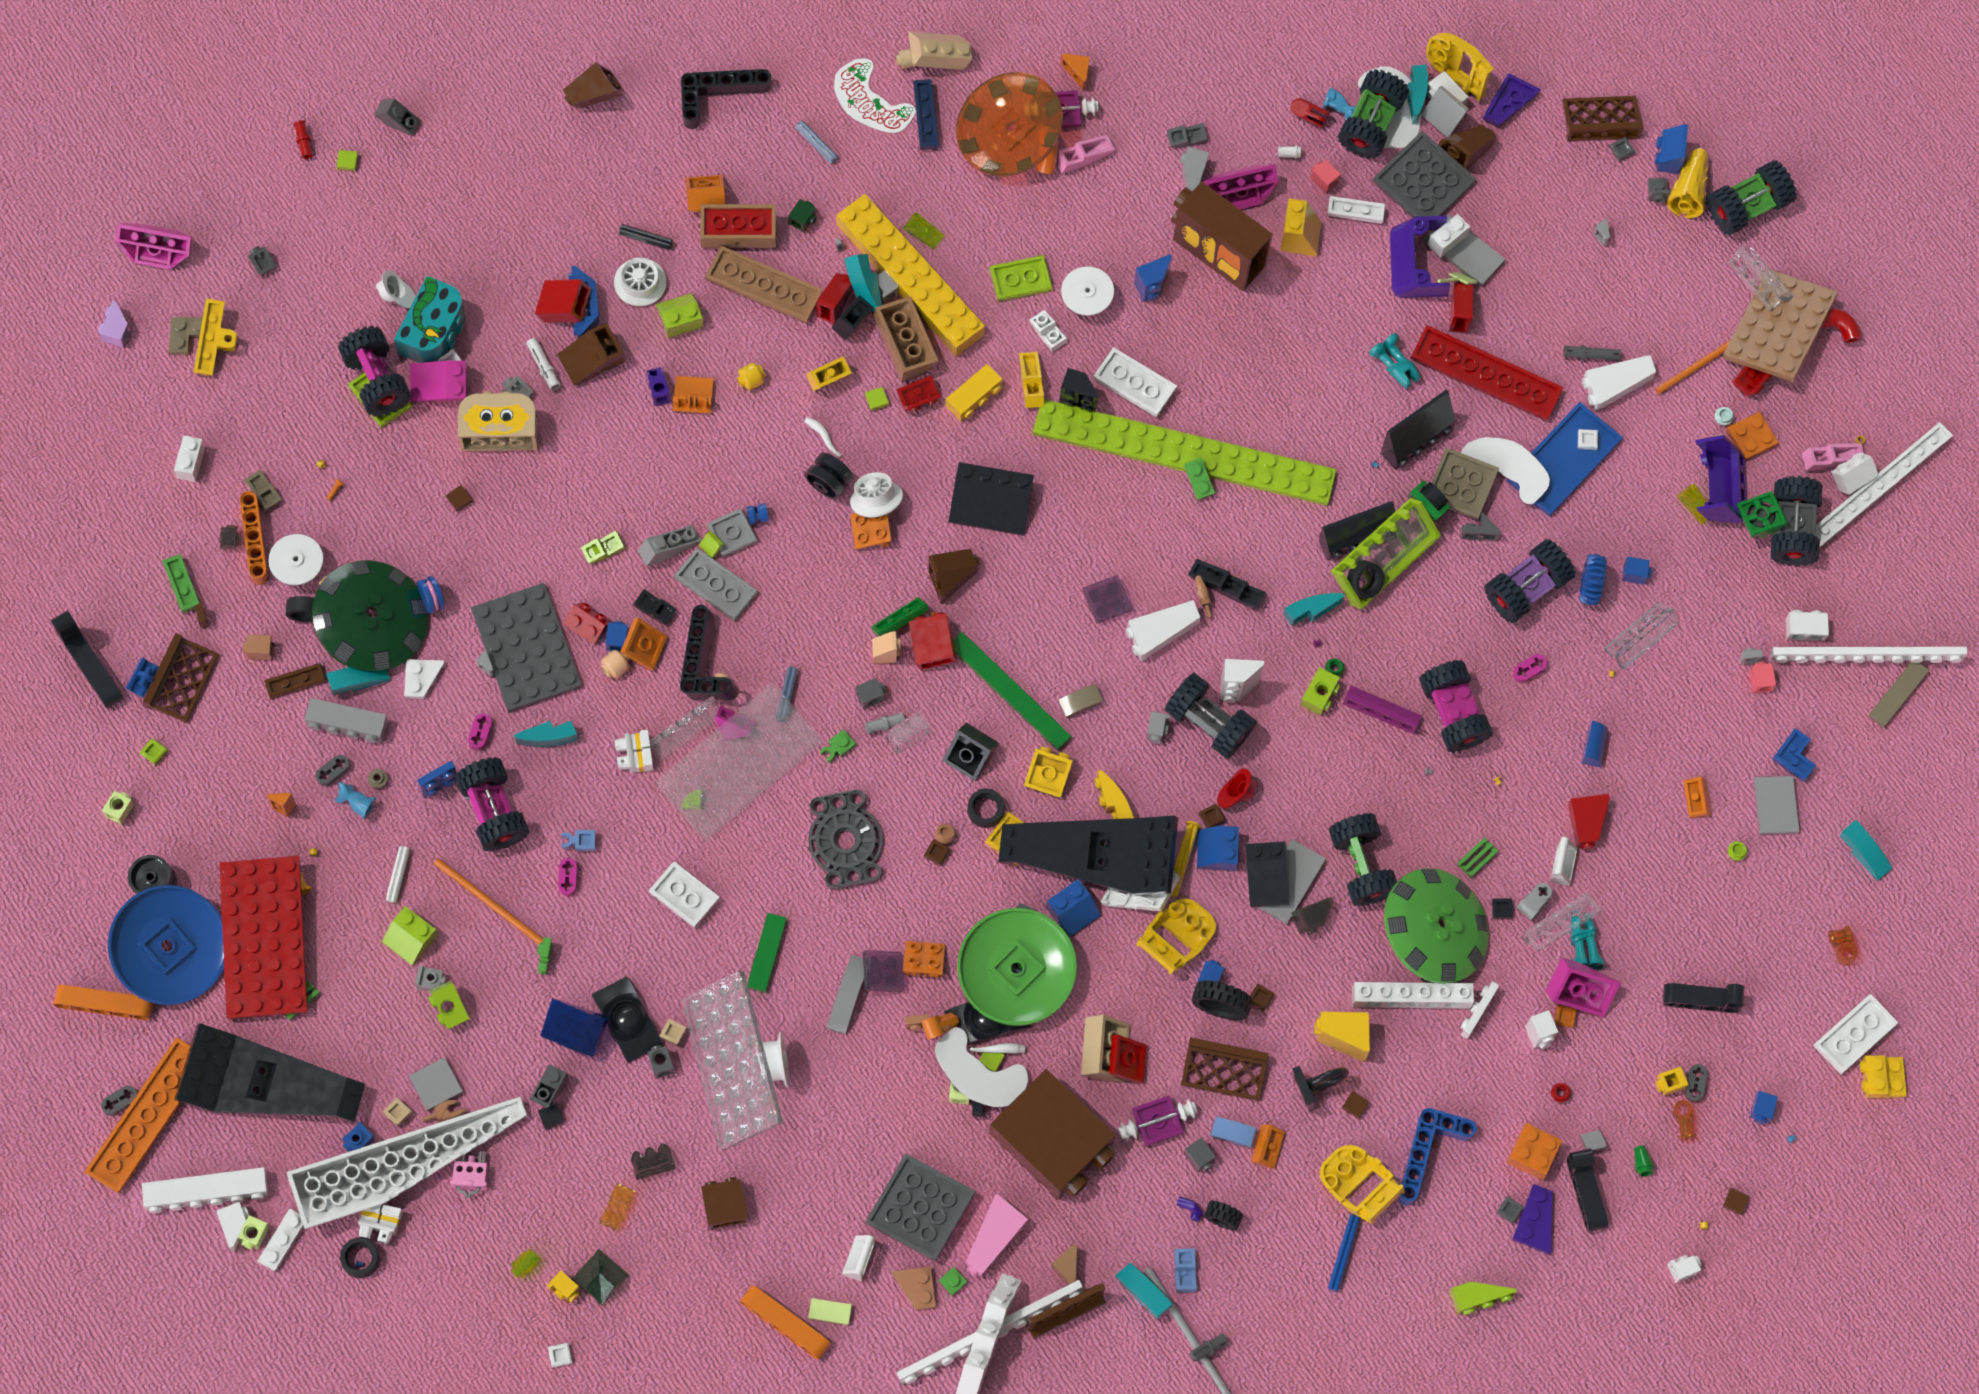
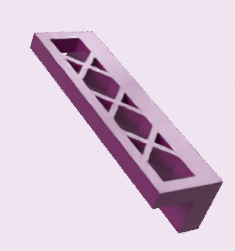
M1350 686L1343 702L1345 706L1413 735L1422 715L1354 686Z

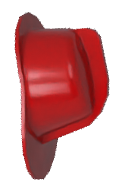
M1242 768L1238 770L1222 787L1217 796L1218 806L1229 808L1237 802L1248 801L1252 798L1258 783L1251 778V773L1248 769Z

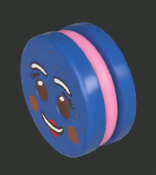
M429 576L427 579L418 580V591L427 613L432 614L435 611L443 610L445 603L435 577Z

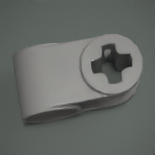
M1539 883L1522 899L1516 908L1532 921L1549 901L1552 895L1551 887L1546 883ZM1544 891L1546 893L1545 895L1539 896V892L1541 893Z

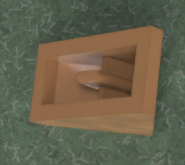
M1072 1245L1051 1265V1268L1067 1285L1076 1281L1077 1245Z

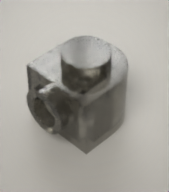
M227 525L226 527H221L220 549L236 550L237 546H241V534H238L237 526Z

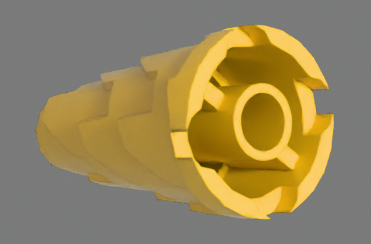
M1697 148L1690 153L1668 197L1667 206L1669 210L1678 216L1684 213L1686 214L1685 218H1695L1704 211L1709 156L1705 149Z

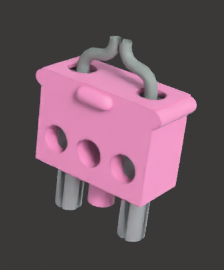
M482 1151L479 1152L478 1162H475V1156H468V1162H465L466 1154L459 1157L458 1161H454L453 1178L450 1184L453 1189L463 1193L466 1198H471L472 1194L488 1189L486 1183L488 1166L485 1163V1151H483V1156ZM463 1190H476V1191H471L469 1194H467V1192H466V1191H463Z

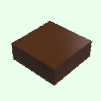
M462 485L445 495L456 512L473 502Z
M195 604L200 627L202 629L208 628L209 625L203 604Z
M1216 803L1198 813L1206 828L1215 827L1225 822V818Z
M933 839L924 854V858L941 866L950 852V848Z
M1257 984L1250 995L1253 999L1252 1005L1265 1011L1275 993Z
M1352 1091L1341 1109L1359 1119L1369 1101Z
M1730 1188L1722 1207L1742 1215L1749 1196Z

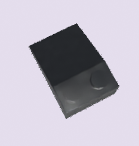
M1286 842L1246 844L1250 907L1290 905L1289 854Z

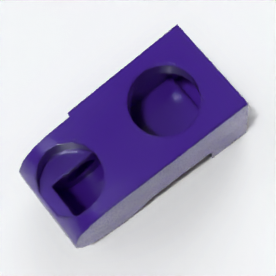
M662 368L646 370L654 406L670 403V394Z

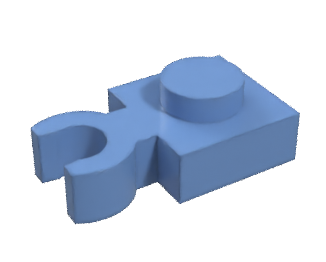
M575 830V836L567 832L561 834L562 838L569 839L568 843H561L563 849L575 846V851H595V830Z

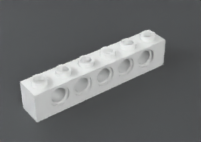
M1354 982L1352 986V1007L1471 1009L1474 1003L1473 983Z

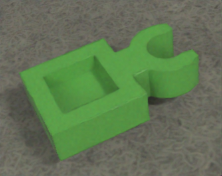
M843 729L828 741L830 747H823L820 750V754L822 756L826 752L830 753L831 755L826 759L827 763H830L834 760L836 754L842 757L854 748L856 743Z
M543 937V942L538 945L537 955H540L538 974H547L553 945L551 938Z

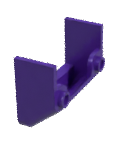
M1418 216L1391 229L1392 293L1396 297H1448L1450 283H1431V276L1428 271L1415 269L1414 235H1423L1427 231L1438 230L1447 223V216Z
M1725 435L1695 440V444L1703 452L1700 456L1701 462L1709 470V502H1705L1704 506L1697 507V511L1708 521L1742 523L1743 520L1736 507L1737 503L1746 500L1745 458L1742 451Z

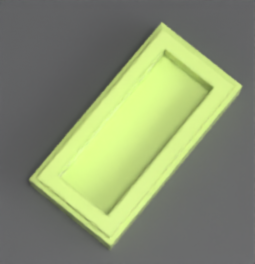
M811 1298L808 1319L848 1326L852 1304Z

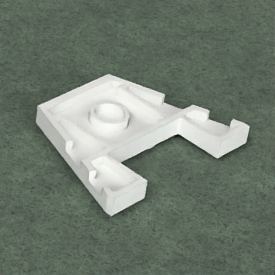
M1174 870L1171 894L1180 880L1179 875ZM1108 888L1101 900V904L1107 907L1162 911L1171 894L1137 896L1130 893L1124 894Z

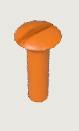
M335 479V485L326 499L331 501L340 486H344V483L340 482L339 479Z

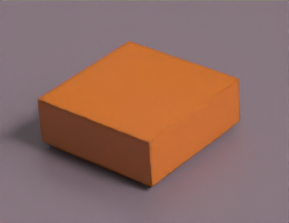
M1557 1004L1554 1017L1555 1025L1573 1028L1577 1009Z

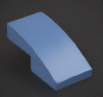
M1216 1117L1210 1136L1215 1139L1230 1141L1234 1145L1252 1148L1257 1128Z
M1195 1248L1174 1249L1176 1293L1196 1292Z

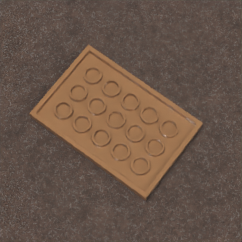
M1767 269L1723 354V359L1794 382L1838 296V292Z

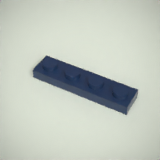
M932 79L913 80L920 150L938 149Z

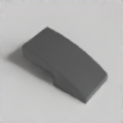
M1204 123L1187 128L1182 125L1167 130L1171 148L1188 147L1208 142Z

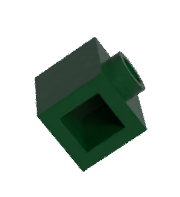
M799 199L788 215V224L805 233L809 225L812 226L817 219L816 207L809 201Z

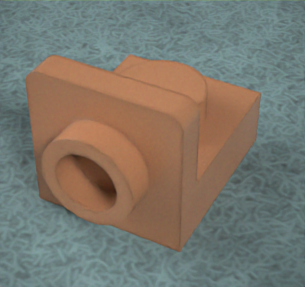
M929 1014L905 1016L906 1029L911 1031L922 1030L923 1025L921 1021L928 1019Z

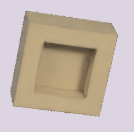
M668 1019L660 1034V1038L678 1046L687 1028Z
M398 1098L383 1111V1114L397 1127L412 1113Z

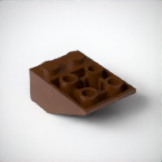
M607 322L589 330L557 354L574 386L625 362L624 353Z

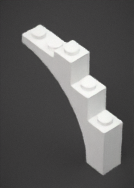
M1002 1273L987 1301L982 1321L976 1331L971 1351L965 1361L956 1394L980 1393L991 1356L1021 1280Z

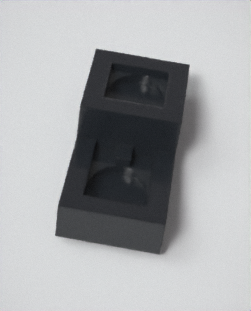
M643 589L632 605L664 625L667 624L677 610L662 598L659 600L645 589Z

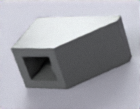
M395 98L382 100L374 114L385 125L410 136L414 134L421 121Z
M549 1064L530 1100L548 1109L558 1098L568 1080L567 1073Z

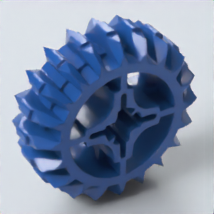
M1589 554L1587 556L1580 584V603L1590 606L1599 603L1606 575L1607 560L1605 556L1599 554Z

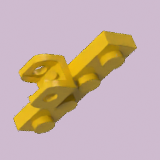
M206 298L193 371L195 374L213 376L217 349L232 352L236 349V332L221 328L225 301Z

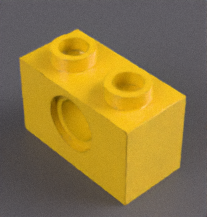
M842 356L810 371L806 376L813 391H816L848 376L852 372L845 357Z

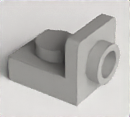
M518 375L512 378L509 376L502 383L504 387L500 390L501 392L509 391L523 394L527 397L533 392Z

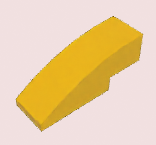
M1038 352L1019 353L1025 408L1043 407L1044 393Z

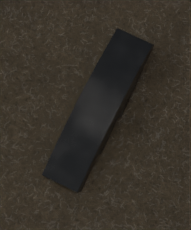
M1196 559L1188 573V576L1196 580V576H1201L1206 587L1259 611L1267 597L1265 591L1252 587L1247 581L1232 576L1230 571Z

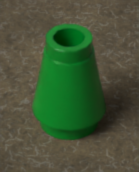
M1643 1145L1635 1147V1172L1638 1173L1639 1177L1652 1175L1655 1166L1646 1147Z

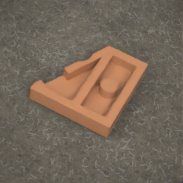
M931 1267L892 1271L893 1278L897 1281L915 1311L936 1308Z

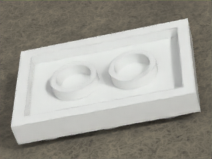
M673 862L649 890L652 896L693 928H696L720 899L717 894L676 862Z

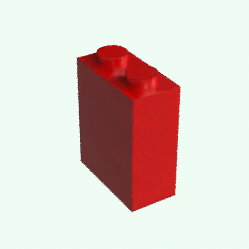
M581 279L545 280L535 314L545 323L581 322L591 288Z
M938 612L930 617H916L913 621H909L915 662L920 670L957 662L951 622L946 613Z

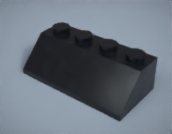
M1393 501L1323 526L1318 541L1326 559L1337 560L1343 557L1344 554L1352 552L1396 512ZM1388 531L1383 538L1386 541L1396 537V533Z

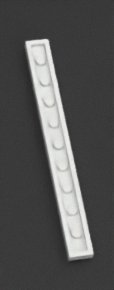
M1939 422L1878 473L1879 476L1862 486L1816 525L1815 536L1820 539V547L1943 446L1953 435Z
M1773 647L1770 657L1771 661H1776L1777 663H1786L1788 661H1796L1797 663H1805L1807 661H1815L1816 663H1824L1826 661H1834L1835 663H1843L1845 661H1853L1855 663L1873 661L1874 663H1882L1884 661H1892L1893 663H1901L1903 661H1911L1913 663L1950 661L1958 663L1965 659L1967 647Z
M1077 1280L1007 1316L998 1338L1004 1337L1009 1333V1330L1015 1327L1019 1329L1025 1326L1029 1318L1084 1292L1080 1281ZM976 1332L896 1372L901 1384H911L917 1380V1377L933 1373L936 1367L942 1364L943 1366L949 1365L954 1361V1358L960 1355L962 1357L968 1355L971 1351Z

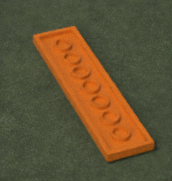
M177 1037L175 1038L84 1171L85 1174L120 1194L181 1104V1102L175 1101L174 1098L190 1049L189 1044Z

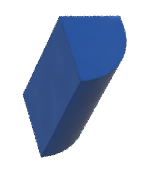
M1592 720L1588 728L1582 764L1601 767L1608 728L1602 723Z

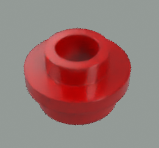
M1557 1083L1551 1089V1097L1558 1103L1568 1101L1571 1096L1569 1086L1564 1083ZM1557 1091H1563L1564 1096H1559Z

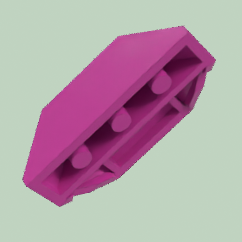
M1275 164L1251 166L1218 174L1203 181V183L1239 209L1263 204L1274 187L1279 183Z
M118 223L115 242L133 263L171 270L190 256L192 237L180 231L144 224Z

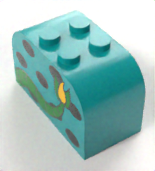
M426 276L394 338L398 355L418 363L437 362L439 358L454 348L456 344L455 339L458 334L462 333L465 320L462 298L455 287Z

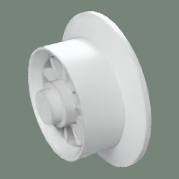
M634 258L619 267L614 277V288L619 298L625 303L637 307L648 306L658 301L664 294L666 275L656 262L646 258Z
M1080 267L1066 276L1062 283L1061 294L1064 303L1070 310L1080 315L1090 316L1104 311L1110 305L1114 296V287L1110 277L1102 270L1095 267Z
M880 472L869 473L859 478L855 483V491L851 496L850 505L852 510L860 516L879 517L892 512L900 505L903 499V492L900 486L892 482L887 474Z
M292 534L281 538L275 543L269 554V567L272 574L279 581L288 585L308 583L318 575L323 565V553L318 543L302 534Z
M779 1032L776 1041L762 1042L763 1057H760L761 1067L765 1070L767 1082L783 1080L786 1088H789L790 1077L786 1045L783 1033Z

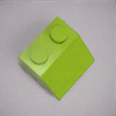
M692 293L656 304L667 338L703 327V317Z
M405 906L392 921L382 943L413 966L438 937V934L434 927Z

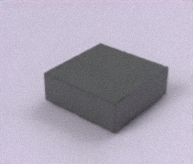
M1626 137L1609 146L1618 162L1635 153Z
M1507 1196L1496 1214L1513 1224L1524 1206Z

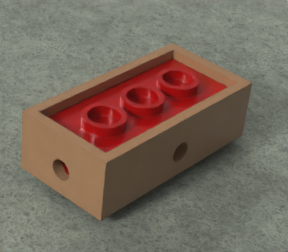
M701 204V248H720L721 246L726 248H776V204Z

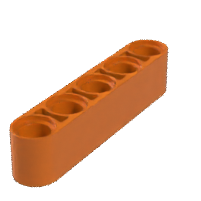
M246 491L240 496V507L248 569L252 581L257 585H262L268 581L269 574L260 505L256 494ZM249 500L254 501L251 505L245 504ZM250 518H256L254 522H248ZM254 535L259 536L256 540H250ZM256 553L261 554L258 558H252ZM257 571H263V574L260 576L254 575Z
M57 985L53 1003L55 1007L138 1020H150L153 1003L140 999L135 995L69 985Z
M751 1285L741 1298L740 1303L813 1358L820 1360L830 1347L831 1342L756 1286Z

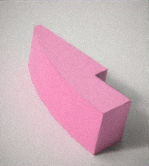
M1108 135L1076 142L1074 147L1058 150L1056 164L1063 174L1093 163L1114 152L1115 148Z
M1861 443L1829 444L1826 447H1810L1802 453L1806 471L1837 468L1838 465L1847 462L1855 454L1864 452Z

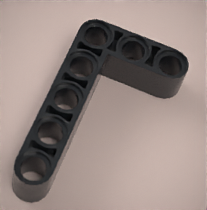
M766 69L685 73L681 77L684 126L688 129H695L699 126V96L767 92L772 86L771 73ZM747 80V81H749V82H747V83H742L741 81ZM724 81H729L730 83H729V84H724L723 82H724ZM711 82L712 84L705 85L704 83ZM689 116L695 117L694 119H688Z
M702 604L694 607L691 614L680 689L692 700H733L738 696L739 688L729 678L706 677L715 616Z
M66 610L53 618L51 622L58 636L106 709L123 700L122 694L83 637L69 611Z

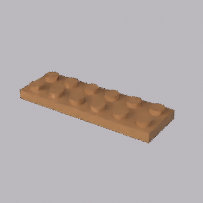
M724 246L720 247L705 276L707 281L806 324L817 305L819 297L823 293L821 288Z

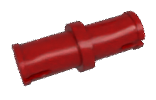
M305 121L294 122L297 134L296 142L299 144L302 159L312 158L311 137L307 133Z

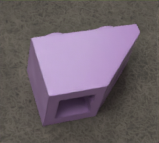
M112 301L111 306H108L106 309V318L104 323L100 324L98 333L103 342L124 347L130 334V328L117 302Z

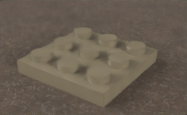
M1446 447L1431 483L1448 499L1447 505L1450 507V510L1478 520L1499 467Z

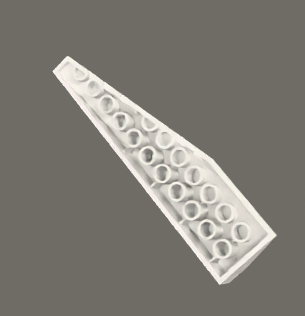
M521 1097L288 1171V1181L304 1228H312L382 1205L526 1117Z

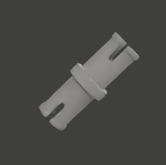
M900 712L888 717L885 715L881 716V719L865 722L864 725L867 734L881 730L888 731L891 727L904 725L905 719L903 713Z

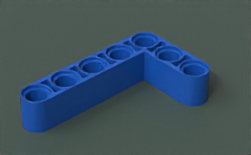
M1426 1108L1421 1112L1401 1182L1404 1191L1412 1192L1413 1198L1408 1199L1404 1194H1400L1398 1199L1403 1205H1412L1418 1197L1434 1133L1461 1141H1469L1477 1131L1474 1121L1432 1108ZM1423 1116H1431L1433 1122H1425ZM1449 1121L1452 1124V1128H1445L1442 1122ZM1462 1127H1469L1471 1134H1465L1462 1131ZM1419 1134H1424V1135H1426L1427 1138H1428V1141H1426V1142L1420 1141L1419 1138H1418V1135H1419ZM1420 1153L1423 1156V1160L1417 1161L1413 1154ZM1415 1172L1418 1175V1179H1411L1408 1173Z

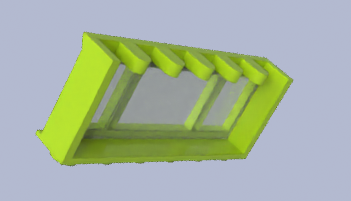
M1410 498L1330 572L1335 576L1349 600V604L1362 609L1373 598L1366 599L1357 596L1347 579L1349 570L1356 568L1358 561H1370L1378 564L1383 569L1384 584L1378 593L1380 594L1389 583L1393 582L1402 571L1406 570L1441 535L1423 503ZM1367 569L1361 575L1359 581L1361 590L1367 588L1371 582V569Z

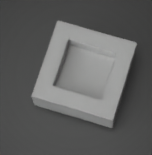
M1745 649L1739 657L1740 665L1759 663L1763 657L1762 649Z

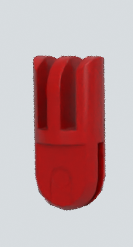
M1302 98L1293 100L1290 106L1294 115L1322 129L1325 125L1310 118V116L1322 122H1327L1328 118L1313 110L1315 109L1328 116L1331 114V112Z

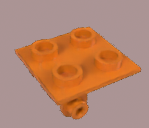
M676 376L673 411L711 414L714 378Z
M856 513L850 514L855 550L881 544V547L889 546L892 539L888 514L879 517H864Z
M906 941L903 973L907 974V976H917V973H919L918 977L921 976V973H925L924 977L929 974L928 977L938 978V976H942L945 944Z

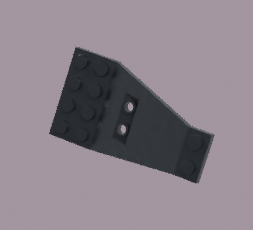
M1172 815L1145 818L1002 824L998 862L1001 864L1020 863L1137 896L1171 894L1178 817Z
M198 1023L174 1100L211 1113L330 1116L353 1123L356 1119L365 1083L342 1076L237 1035ZM259 1068L263 1069V1075L259 1074ZM254 1087L258 1089L257 1094L253 1092Z

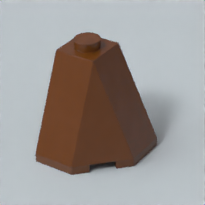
M597 62L563 89L566 95L564 97L571 106L575 105L578 108L623 95L622 91L618 90L621 88V84L612 71Z
M1482 124L1441 139L1439 146L1468 170L1494 144L1496 135L1492 129L1486 128Z
M971 549L928 556L927 570L940 603H944L977 573L980 563L977 554L973 555Z

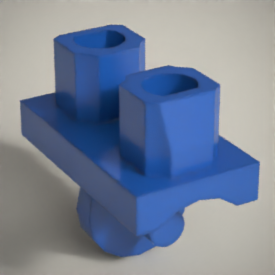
M143 657L140 658L125 688L143 698L153 682L159 666L152 664Z

